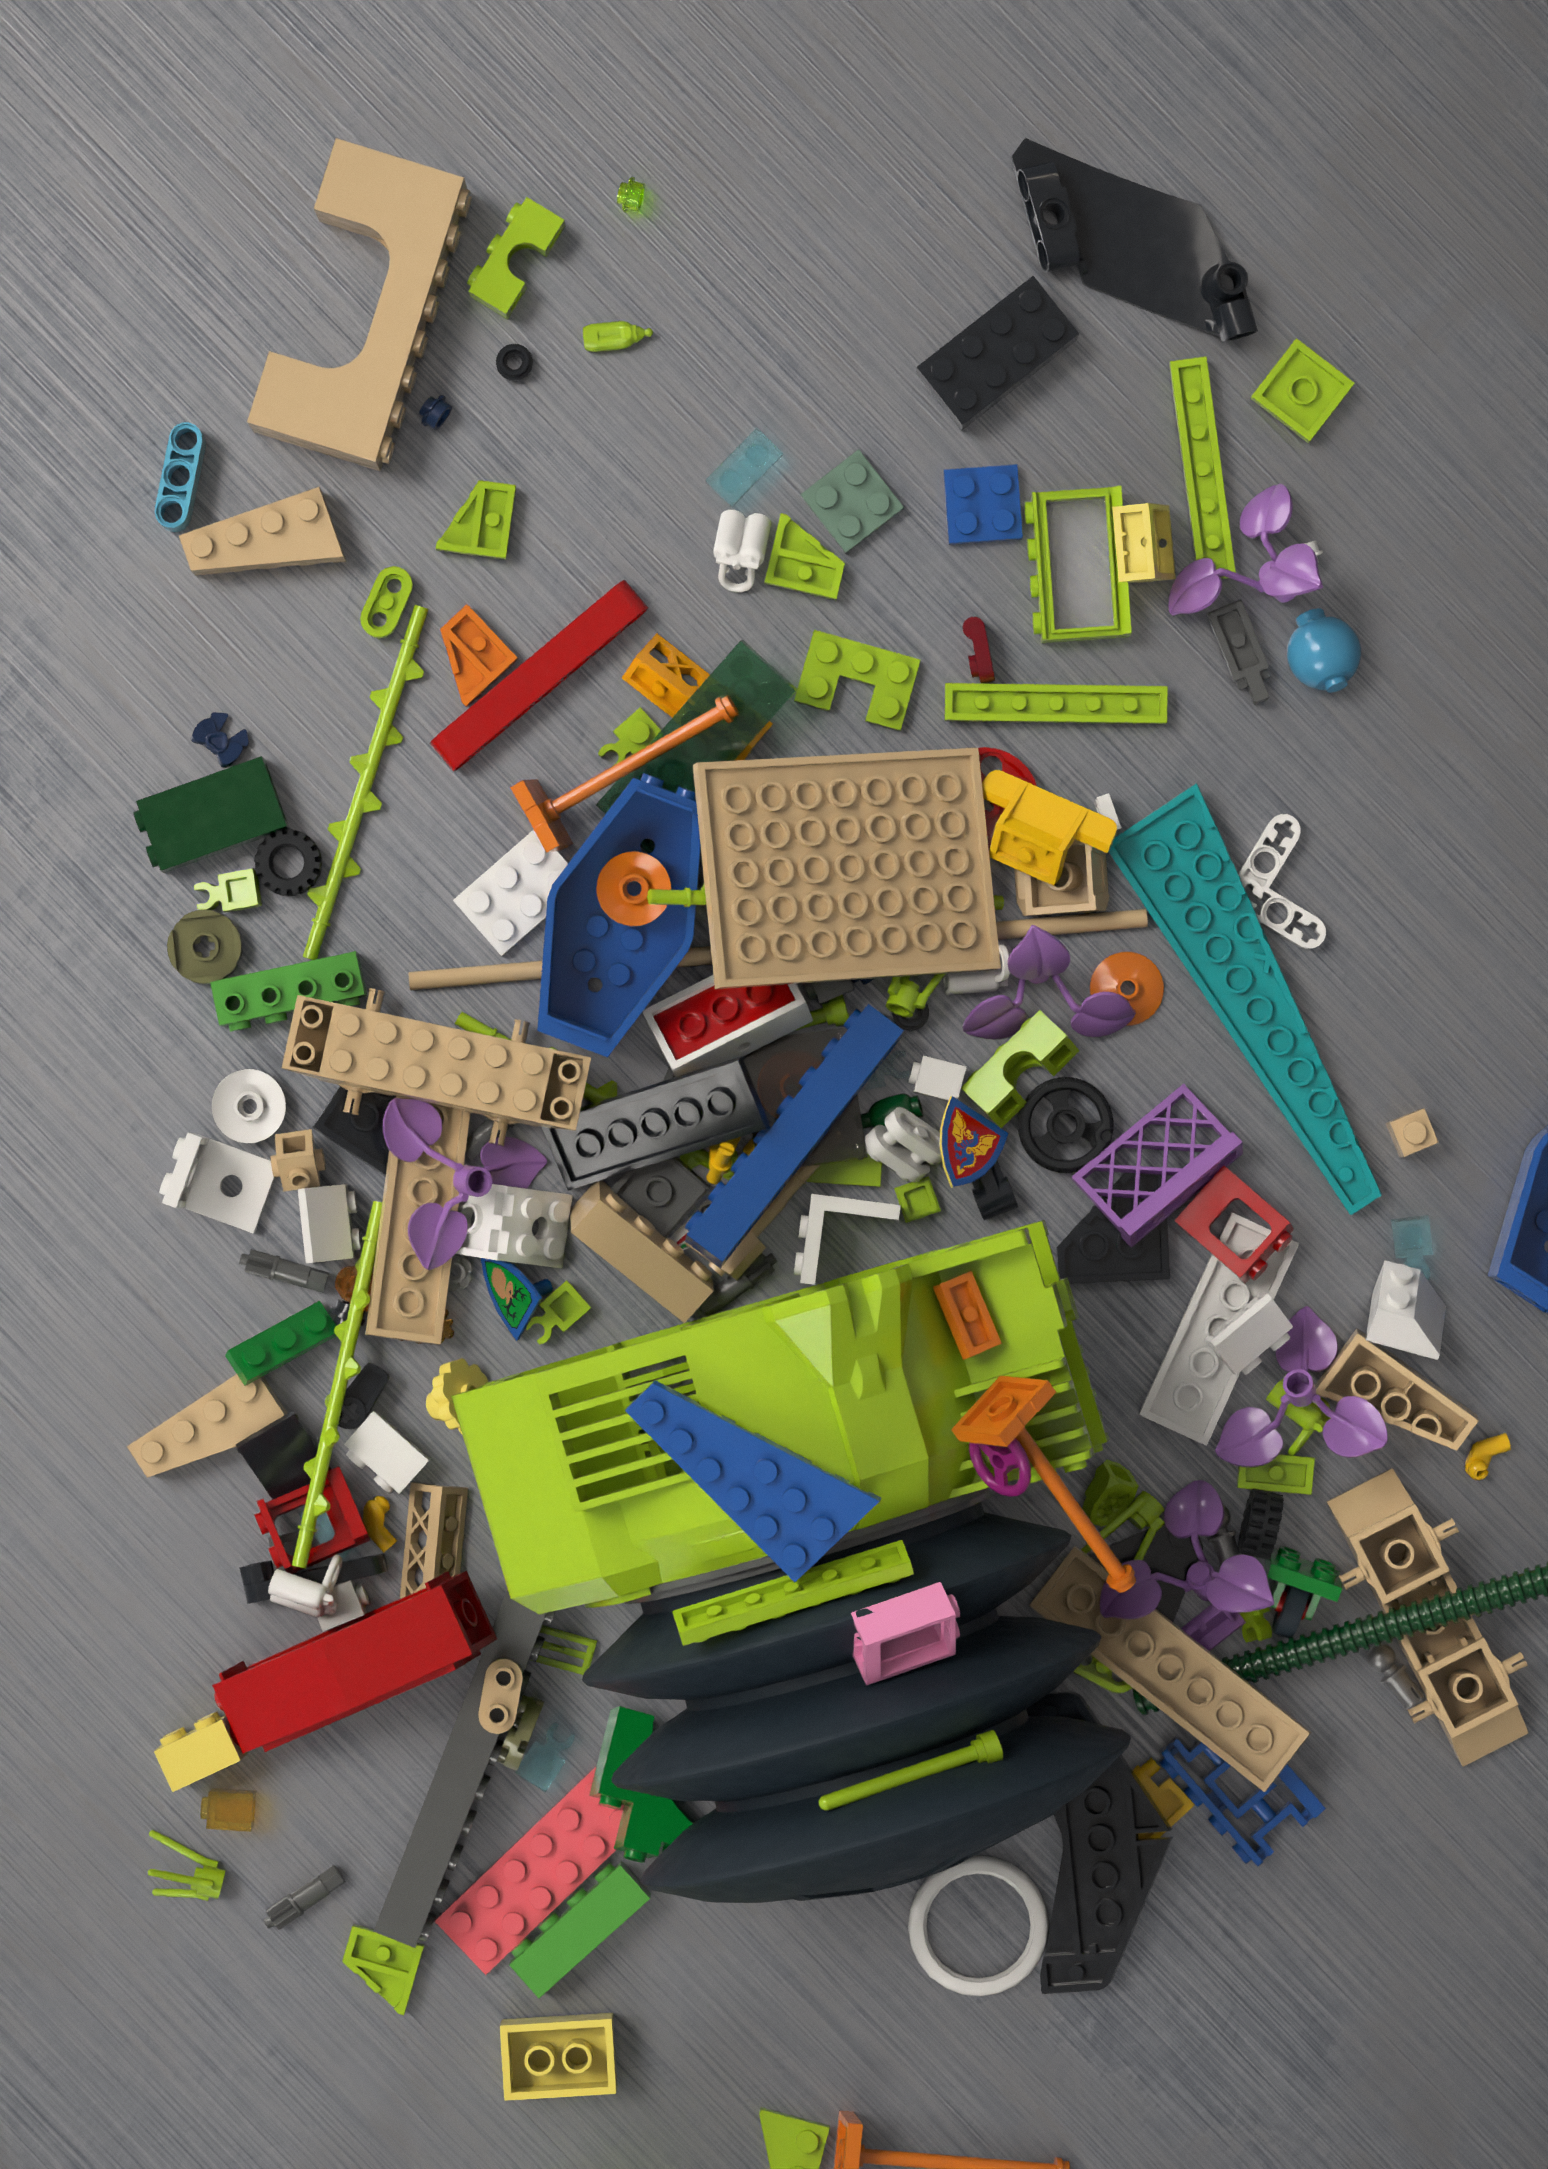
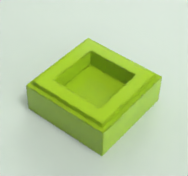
M929 1176L922 1178L919 1182H910L894 1188L906 1223L941 1211Z

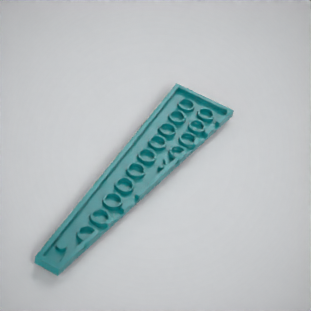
M1196 783L1115 837L1109 853L1351 1216L1382 1196V1192L1198 783Z

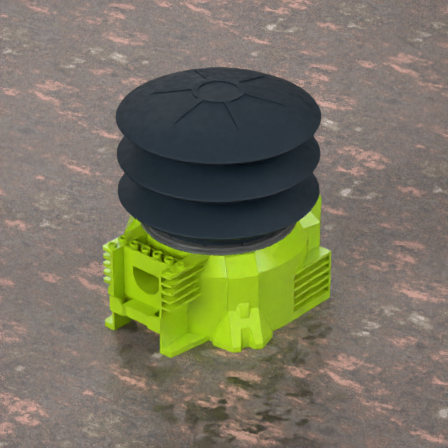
M1045 1220L945 1249L940 1248L614 1343L600 1349L485 1383L481 1387L451 1396L510 1599L537 1614L583 1604L585 1608H596L620 1603H640L643 1614L584 1672L582 1681L590 1687L644 1699L685 1700L687 1709L656 1729L617 1768L612 1776V1783L626 1790L672 1800L715 1801L716 1808L685 1829L644 1871L641 1883L646 1888L704 1902L765 1903L790 1899L806 1901L859 1895L906 1884L952 1868L1053 1816L1063 1805L1083 1793L1129 1747L1131 1736L1122 1729L1062 1716H1028L1026 1709L1055 1690L1099 1646L1101 1635L1093 1629L1039 1617L998 1615L996 1608L1030 1585L1069 1545L1072 1535L1062 1529L984 1512L981 1502L994 1496L995 1492L983 1482L976 1472L970 1458L969 1442L959 1441L951 1430L999 1376L1048 1380L1056 1391L1044 1407L1025 1425L1026 1430L1055 1471L1062 1466L1065 1473L1088 1467L1086 1460L1092 1458L1095 1455L1094 1453L1103 1451L1102 1444L1110 1440L1108 1432L1105 1433L1101 1420L1103 1418L1102 1412L1098 1410L1095 1388L1092 1389L1088 1376L1090 1371L1083 1359L1082 1344L1079 1345L1073 1321L1079 1319L1068 1277L1064 1279L1059 1277L1047 1237L1049 1232ZM972 1271L1002 1344L963 1360L933 1286ZM686 1356L687 1361L634 1377H631L629 1371ZM689 1369V1371L656 1381L667 1386L692 1378L693 1383L672 1389L681 1394L696 1390V1394L687 1397L699 1402L700 1406L719 1416L723 1415L735 1421L736 1425L754 1434L756 1432L812 1461L813 1465L834 1476L837 1474L849 1481L848 1483L857 1488L881 1497L880 1502L812 1567L903 1540L914 1574L894 1583H884L865 1589L855 1595L842 1596L826 1601L818 1606L807 1607L788 1613L781 1618L768 1619L749 1625L742 1630L729 1631L710 1637L703 1642H694L683 1646L673 1616V1610L774 1580L787 1574L625 1411L637 1398L636 1394L645 1391L654 1381L644 1384L640 1383ZM981 1450L986 1466L994 1475V1468L990 1463L989 1457ZM1030 1463V1483L1041 1481L1042 1478ZM1019 1468L1007 1473L1008 1482L1019 1479ZM941 1582L946 1594L954 1595L960 1610V1617L956 1618L960 1631V1637L956 1638V1654L866 1686L852 1655L854 1651V1634L858 1632L851 1613L856 1612L857 1618L874 1613L866 1607ZM994 1730L1000 1741L1003 1760L988 1763L987 1761L979 1763L976 1760L899 1785L829 1811H824L819 1807V1799L823 1795L971 1745V1741L976 1740L978 1734Z

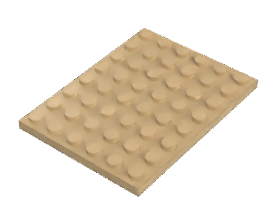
M978 748L700 762L693 765L715 989L990 971L1001 968Z

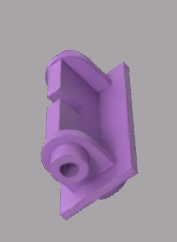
M1211 1604L1181 1629L1208 1651H1211L1246 1622L1239 1613L1225 1612Z

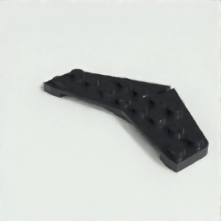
M1072 1691L1049 1693L1026 1709L1028 1716H1062L1102 1725L1085 1699L1080 1694ZM1122 1754L1083 1793L1063 1805L1054 1814L1062 1835L1063 1853L1045 1956H1043L1040 1972L1042 1994L1101 1990L1112 1982L1173 1837L1139 1839L1138 1833L1171 1831L1172 1828Z

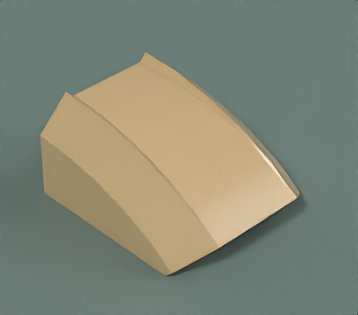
M1075 839L1067 851L1060 880L1055 886L1014 869L1016 903L1023 915L1034 916L1106 911L1110 897L1107 879V853Z

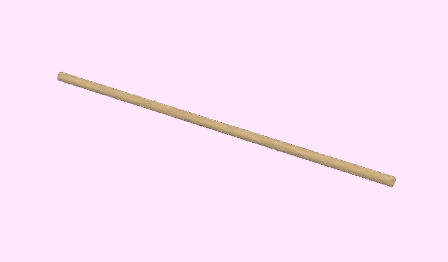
M1146 909L998 921L996 925L998 940L1024 938L1031 925H1035L1051 935L1144 928L1148 927ZM711 946L689 948L687 954L677 967L712 965ZM542 961L409 972L410 990L537 980L541 979Z

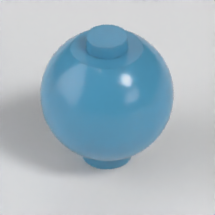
M1321 608L1302 613L1296 618L1298 628L1291 635L1287 647V660L1292 673L1301 683L1313 689L1326 690L1331 693L1345 688L1348 685L1347 681L1353 677L1360 664L1361 645L1358 636L1346 622L1335 617H1326L1324 610Z

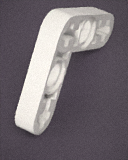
M1280 814L1272 818L1267 824L1238 874L1244 887L1247 884L1253 887L1251 894L1261 900L1263 893L1270 897L1261 906L1259 915L1257 914L1260 923L1300 948L1313 949L1319 946L1325 939L1326 928L1323 922L1318 917L1269 889L1301 833L1300 825L1293 816ZM1286 821L1291 824L1289 831L1293 833L1291 839L1285 837L1281 840L1278 848L1285 849L1281 856L1273 847L1263 845V842L1267 838L1272 843L1278 833L1274 829V825H1282ZM1267 852L1273 856L1275 865L1271 872L1261 873L1256 870L1254 859L1258 853ZM1251 901L1253 907H1257V904ZM1280 903L1286 907L1287 918L1283 923L1274 924L1268 920L1266 911L1270 904ZM1295 912L1301 915V918L1296 921L1299 924L1308 926L1310 923L1316 925L1314 932L1318 935L1317 940L1309 939L1307 942L1301 940L1303 933L1295 927L1292 928L1291 934L1284 931L1292 922Z

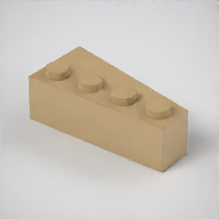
M320 487L179 535L190 570L195 576L252 569H273L285 566L347 562Z
M603 1180L593 1183L571 1208V1233L682 1322L685 1323L714 1291L710 1270L699 1261L693 1262L684 1254L683 1249L675 1241L663 1237L646 1218L635 1212Z
M1356 1328L1339 1351L1331 1366L1325 1370L1315 1384L1316 1394L1319 1396L1327 1397L1337 1402L1346 1396L1363 1398L1378 1410L1384 1422L1409 1430L1416 1435L1456 1451L1479 1422L1476 1413L1380 1344L1366 1341V1334Z
M236 1374L128 1445L127 1448L148 1478L236 1447L235 1444L286 1415L288 1412L264 1376L244 1386Z

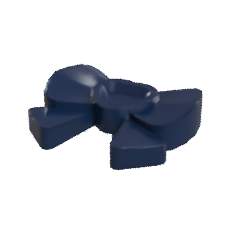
M214 712L210 718H206L197 724L192 733L191 741L196 744L205 745L208 750L217 756L219 765L222 768H227L238 760L242 749L248 746V735L246 729H243L228 739L226 733L220 732L228 718V714Z

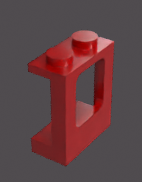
M1224 1165L1174 1220L1186 1234L1200 1243L1244 1284L1250 1278L1255 1281L1263 1274L1268 1266L1266 1260L1274 1251L1280 1253L1287 1247L1293 1238L1291 1232L1294 1230L1286 1218ZM1234 1200L1244 1202L1271 1226V1233L1247 1259L1239 1258L1210 1232L1211 1225Z
M339 1466L328 1471L323 1495L330 1503V1509L326 1513L335 1535L333 1539L311 1548L307 1567L370 1541ZM310 1484L266 1503L264 1499L256 1501L261 1512L254 1514L262 1535L270 1533L274 1546L268 1548L276 1568L283 1566L285 1571L291 1574L304 1568L292 1566L294 1556L287 1554L275 1526V1520L277 1517L305 1505Z

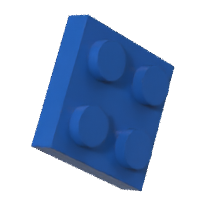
M1017 464L946 469L943 471L949 545L1023 539Z

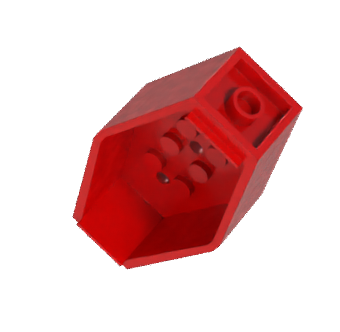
M449 1571L444 1572L426 1582V1588L367 1612L363 1616L338 1625L246 1667L243 1660L219 1673L221 1681L212 1685L215 1690V1701L220 1710L224 1711L230 1724L231 1737L240 1746L242 1753L260 1746L263 1747L264 1752H267L450 1673L480 1656V1649L497 1640V1637L468 1572L464 1571L451 1577Z

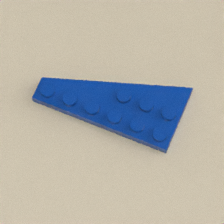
M656 1380L625 1410L794 1583L881 1500V1497L857 1488L848 1483L849 1481L837 1474L835 1476L813 1465L812 1461L756 1432L754 1434L736 1425L735 1421L723 1415L719 1416L707 1410L693 1399Z

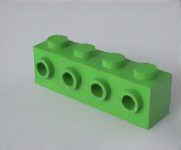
M356 951L210 982L219 1026H229L230 1032L251 1028L250 1021L265 1018L266 1024L288 1020L287 1013L294 1012L297 995L347 1006L360 1005L359 998L367 996L359 954Z
M622 1861L615 1867L611 1862L594 1876L597 1883L590 1890L586 1891L583 1887L579 1889L566 1902L570 1908L561 1916H558L555 1912L551 1914L538 1927L542 1931L541 1934L532 1942L526 1937L511 1951L514 1958L510 1961L509 1966L538 1998L544 1995L651 1898V1893Z

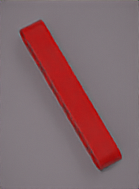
M622 580L442 730L430 742V745L450 769L455 772L633 624L649 607L628 582Z

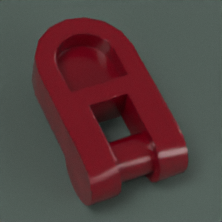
M969 617L963 623V632L972 640L975 655L968 656L972 678L979 677L981 683L995 681L985 624L978 617Z

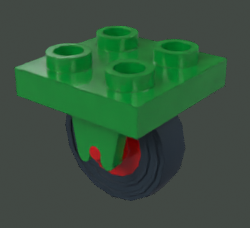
M1280 1546L1279 1550L1274 1548L1270 1559H1265L1267 1577L1276 1580L1271 1592L1274 1598V1605L1270 1607L1276 1611L1272 1632L1284 1638H1290L1295 1634L1301 1620H1312L1321 1597L1338 1602L1343 1587L1339 1579L1340 1571L1335 1570L1336 1565L1320 1558H1315L1314 1562L1300 1558V1552L1286 1546Z

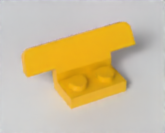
M1000 770L991 771L982 782L983 799L1005 808L996 822L989 850L990 858L1055 886L1060 880L1067 851L1075 839L1105 853L1109 852L1117 834V825L1112 819Z

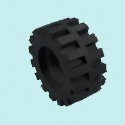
M293 829L277 830L266 836L264 841L259 844L254 858L255 871L267 889L282 896H295L307 892L309 888L316 884L322 871V857L318 846L309 836ZM285 847L297 849L301 852L304 859L302 871L293 878L280 877L273 868L275 854Z
M1252 1489L1243 1513V1521L1241 1522L1238 1543L1239 1553L1267 1560L1270 1559L1274 1545H1276L1280 1521L1282 1520L1283 1495Z

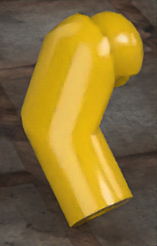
M1503 1433L1486 1438L1472 1445L1465 1461V1471L1473 1480H1483L1488 1476L1489 1471L1487 1469L1492 1456L1511 1450L1507 1434Z
M375 1496L373 1500H368L363 1508V1523L371 1540L385 1553L397 1540L384 1526L385 1514L390 1510V1504L385 1497Z

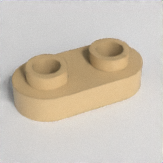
M499 1658L493 1661L485 1673L478 1716L482 1727L490 1733L501 1734L508 1731L515 1723L523 1672L520 1665L512 1659ZM500 1671H506L510 1674L511 1681L508 1684L502 1685L497 1681V1674ZM495 1708L501 1709L504 1712V1719L500 1722L493 1721L490 1717L491 1710Z

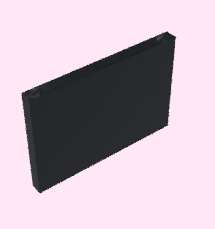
M293 1410L235 1444L238 1453L243 1456L272 1500L310 1484L311 1478L305 1472L304 1464L316 1457L318 1447Z

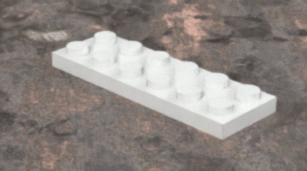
M1231 1212L1219 1240L1239 1258L1247 1259L1267 1238L1271 1230ZM1291 1240L1280 1253L1274 1251L1266 1260L1268 1266L1263 1274L1255 1281L1250 1278L1246 1284L1240 1281L1231 1270L1211 1254L1140 1409L1139 1415L1207 1446L1240 1372L1236 1375L1233 1374L1204 1339L1261 1292L1268 1293L1274 1300L1299 1246L1298 1242Z

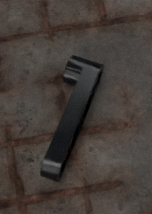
M380 1553L342 1562L336 1584L387 1572L388 1567L385 1554ZM272 1560L239 1567L247 1604L269 1600L271 1594L268 1593V1589L274 1574ZM329 1565L293 1574L322 1584Z

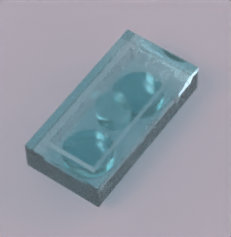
M756 428L715 469L705 482L732 508L783 456V452Z

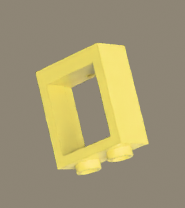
M1145 503L1112 507L1119 582L1143 583L1176 579L1169 505ZM1161 539L1167 541V545L1163 548L1159 545Z

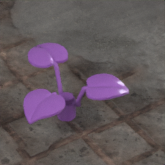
M1278 484L1265 489L1250 500L1241 513L1240 529L1243 534L1248 538H1256L1261 535V541L1273 560L1265 563L1260 568V580L1256 581L1224 568L1216 570L1215 562L1210 558L1196 560L1179 573L1172 585L1168 604L1169 612L1172 616L1196 613L1210 606L1221 592L1222 580L1220 577L1223 576L1252 586L1260 593L1265 591L1267 595L1274 597L1281 603L1288 602L1297 595L1323 588L1317 557L1310 546L1307 544H1295L1287 547L1277 555L1269 541V534L1279 533L1285 529L1292 515V497L1286 486Z
M1031 925L1027 934L1013 949L1007 961L1009 972L1019 979L1016 998L1012 1001L1008 996L997 995L982 1001L966 1017L962 1028L963 1032L985 1039H1003L1016 1034L1027 1020L1025 1010L1019 1007L1023 1002L1026 980L1034 984H1040L1047 981L1050 976L1071 1010L1076 1013L1070 1023L1072 1029L1081 1035L1102 1037L1115 1033L1125 1027L1134 1018L1136 1012L1125 997L1113 992H1099L1087 997L1081 1006L1076 1004L1058 975L1064 972L1070 964L1068 949L1047 931Z
M394 1098L389 1102L383 1118L384 1139L392 1154L400 1160L413 1162L424 1151L430 1157L456 1171L453 1176V1184L459 1195L447 1201L444 1208L432 1202L421 1205L411 1215L408 1223V1237L413 1250L422 1266L427 1270H432L452 1258L466 1238L467 1219L461 1212L451 1210L454 1205L461 1201L466 1202L469 1196L481 1197L486 1195L490 1191L492 1184L527 1189L537 1173L547 1164V1159L533 1146L516 1138L505 1137V1145L499 1146V1137H497L495 1145L487 1142L481 1149L480 1158L484 1167L463 1166L461 1163H456L429 1147V1145L438 1141L442 1132L441 1117L432 1105L417 1099Z
M1305 1306L1289 1320L1293 1328L1287 1333L1291 1338L1276 1350V1358L1280 1367L1288 1373L1283 1380V1388L1286 1395L1281 1397V1405L1275 1420L1271 1423L1269 1415L1260 1408L1246 1407L1236 1411L1224 1425L1215 1452L1219 1458L1236 1466L1258 1467L1270 1463L1279 1455L1283 1448V1439L1275 1429L1280 1426L1287 1406L1290 1403L1297 1407H1305L1313 1402L1326 1416L1331 1418L1323 1427V1438L1327 1447L1342 1457H1359L1381 1449L1387 1444L1388 1434L1382 1416L1367 1400L1356 1396L1343 1397L1339 1400L1335 1412H1333L1321 1400L1320 1396L1316 1394V1388L1308 1370L1321 1372L1331 1366L1338 1353V1343L1330 1327L1310 1307Z
M1203 1480L1191 1482L1177 1492L1167 1503L1164 1511V1522L1167 1529L1177 1538L1191 1536V1541L1198 1557V1563L1193 1564L1189 1568L1186 1581L1159 1572L1151 1575L1150 1567L1143 1560L1124 1562L1122 1565L1129 1564L1134 1569L1136 1583L1129 1590L1118 1593L1115 1589L1110 1588L1105 1581L1100 1596V1612L1104 1618L1114 1617L1127 1620L1142 1618L1150 1614L1158 1606L1162 1595L1161 1587L1156 1582L1158 1580L1181 1587L1185 1592L1193 1590L1201 1600L1210 1601L1215 1608L1225 1612L1240 1613L1264 1609L1274 1605V1598L1270 1590L1266 1571L1256 1558L1243 1554L1232 1556L1222 1563L1219 1573L1208 1563L1199 1543L1198 1535L1212 1536L1219 1531L1224 1519V1507L1219 1494L1212 1485Z

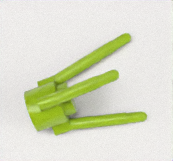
M935 974L922 993H919V985L909 980L910 976L892 977L887 991L889 997L885 1007L896 1015L912 1017L916 1008L924 1009L928 997L945 974Z
M1142 1491L1124 1512L1099 1533L1103 1539H1106L1127 1520L1140 1530H1143L1145 1526L1149 1527L1134 1560H1142L1156 1532L1164 1524V1521L1159 1518L1164 1512V1508L1152 1495ZM1086 1544L1081 1550L1087 1554L1092 1549Z
M155 1830L149 1832L150 1837L204 1866L203 1868L196 1867L193 1877L149 1869V1876L191 1885L190 1889L156 1888L152 1890L154 1896L198 1898L208 1901L209 1897L219 1898L226 1870L217 1868L219 1861L205 1858Z

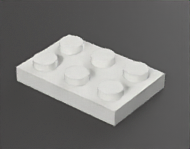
M533 830L453 901L497 952L503 956L546 919L547 898L552 884L568 863L557 851L546 852Z

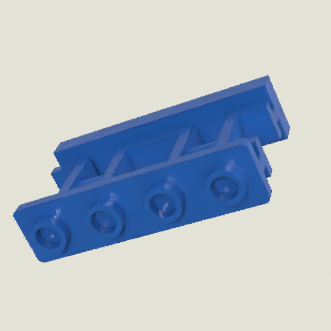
M1175 1736L1169 1744L1159 1750L1164 1757L1159 1762L1173 1779L1178 1775L1181 1776L1188 1785L1183 1790L1197 1808L1204 1803L1212 1813L1208 1818L1209 1822L1221 1836L1228 1831L1237 1842L1232 1846L1233 1850L1245 1864L1252 1860L1259 1866L1267 1856L1274 1853L1273 1849L1262 1837L1290 1813L1304 1827L1310 1819L1316 1818L1326 1809L1288 1764L1278 1776L1305 1807L1300 1812L1290 1801L1277 1812H1274L1263 1799L1265 1795L1277 1786L1274 1782L1266 1792H1263L1260 1788L1256 1789L1236 1807L1214 1781L1231 1765L1200 1741L1187 1750ZM1203 1751L1215 1764V1767L1202 1777L1211 1788L1207 1794L1175 1759L1174 1755L1180 1752L1189 1763ZM1227 1808L1237 1820L1250 1808L1263 1820L1264 1823L1250 1834L1259 1845L1255 1851L1222 1814Z

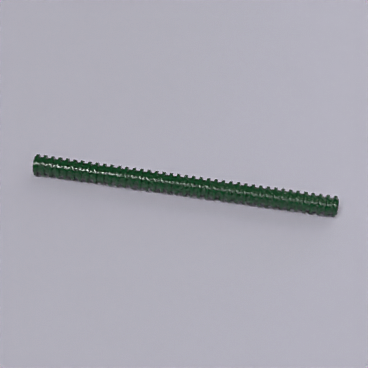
M1548 1561L1546 1562L1547 1566L1544 1567L1537 1564L1534 1570H1530L1527 1567L1520 1574L1518 1571H1513V1576L1510 1577L1507 1574H1503L1500 1580H1496L1493 1577L1490 1578V1583L1480 1581L1479 1586L1474 1587L1473 1584H1470L1466 1590L1459 1587L1456 1589V1593H1451L1449 1590L1445 1592V1596L1441 1597L1439 1594H1436L1432 1600L1426 1597L1419 1604L1415 1600L1408 1607L1406 1604H1402L1398 1610L1394 1607L1389 1608L1388 1613H1384L1383 1610L1378 1611V1616L1375 1617L1372 1614H1368L1364 1620L1361 1617L1356 1618L1354 1623L1348 1620L1341 1627L1339 1624H1334L1331 1630L1324 1627L1320 1633L1316 1630L1311 1631L1310 1636L1300 1634V1639L1296 1640L1294 1637H1290L1287 1643L1280 1640L1276 1646L1270 1643L1266 1645V1649L1262 1650L1261 1647L1255 1648L1253 1653L1250 1650H1246L1243 1656L1236 1653L1232 1659H1229L1227 1656L1223 1657L1222 1662L1246 1681L1252 1680L1253 1683H1257L1261 1677L1265 1680L1269 1679L1271 1674L1277 1677L1284 1670L1286 1673H1291L1292 1668L1296 1667L1298 1670H1301L1305 1664L1311 1667L1314 1666L1315 1661L1325 1663L1328 1657L1331 1660H1335L1339 1654L1342 1657L1347 1656L1349 1651L1355 1654L1362 1647L1364 1650H1369L1370 1645L1374 1644L1376 1647H1379L1383 1641L1389 1644L1396 1637L1400 1641L1407 1634L1409 1637H1413L1417 1631L1421 1634L1426 1633L1427 1628H1431L1432 1631L1437 1630V1625L1442 1624L1443 1627H1447L1449 1625L1448 1622L1453 1621L1454 1624H1457L1461 1618L1467 1621L1474 1614L1477 1617H1481L1482 1612L1487 1611L1488 1614H1491L1495 1608L1501 1611L1508 1604L1510 1607H1515L1516 1602L1521 1601L1522 1604H1525L1529 1598L1535 1601L1542 1594L1544 1597H1548ZM1133 1688L1137 1709L1143 1716L1148 1715L1149 1710H1153V1712L1160 1710Z

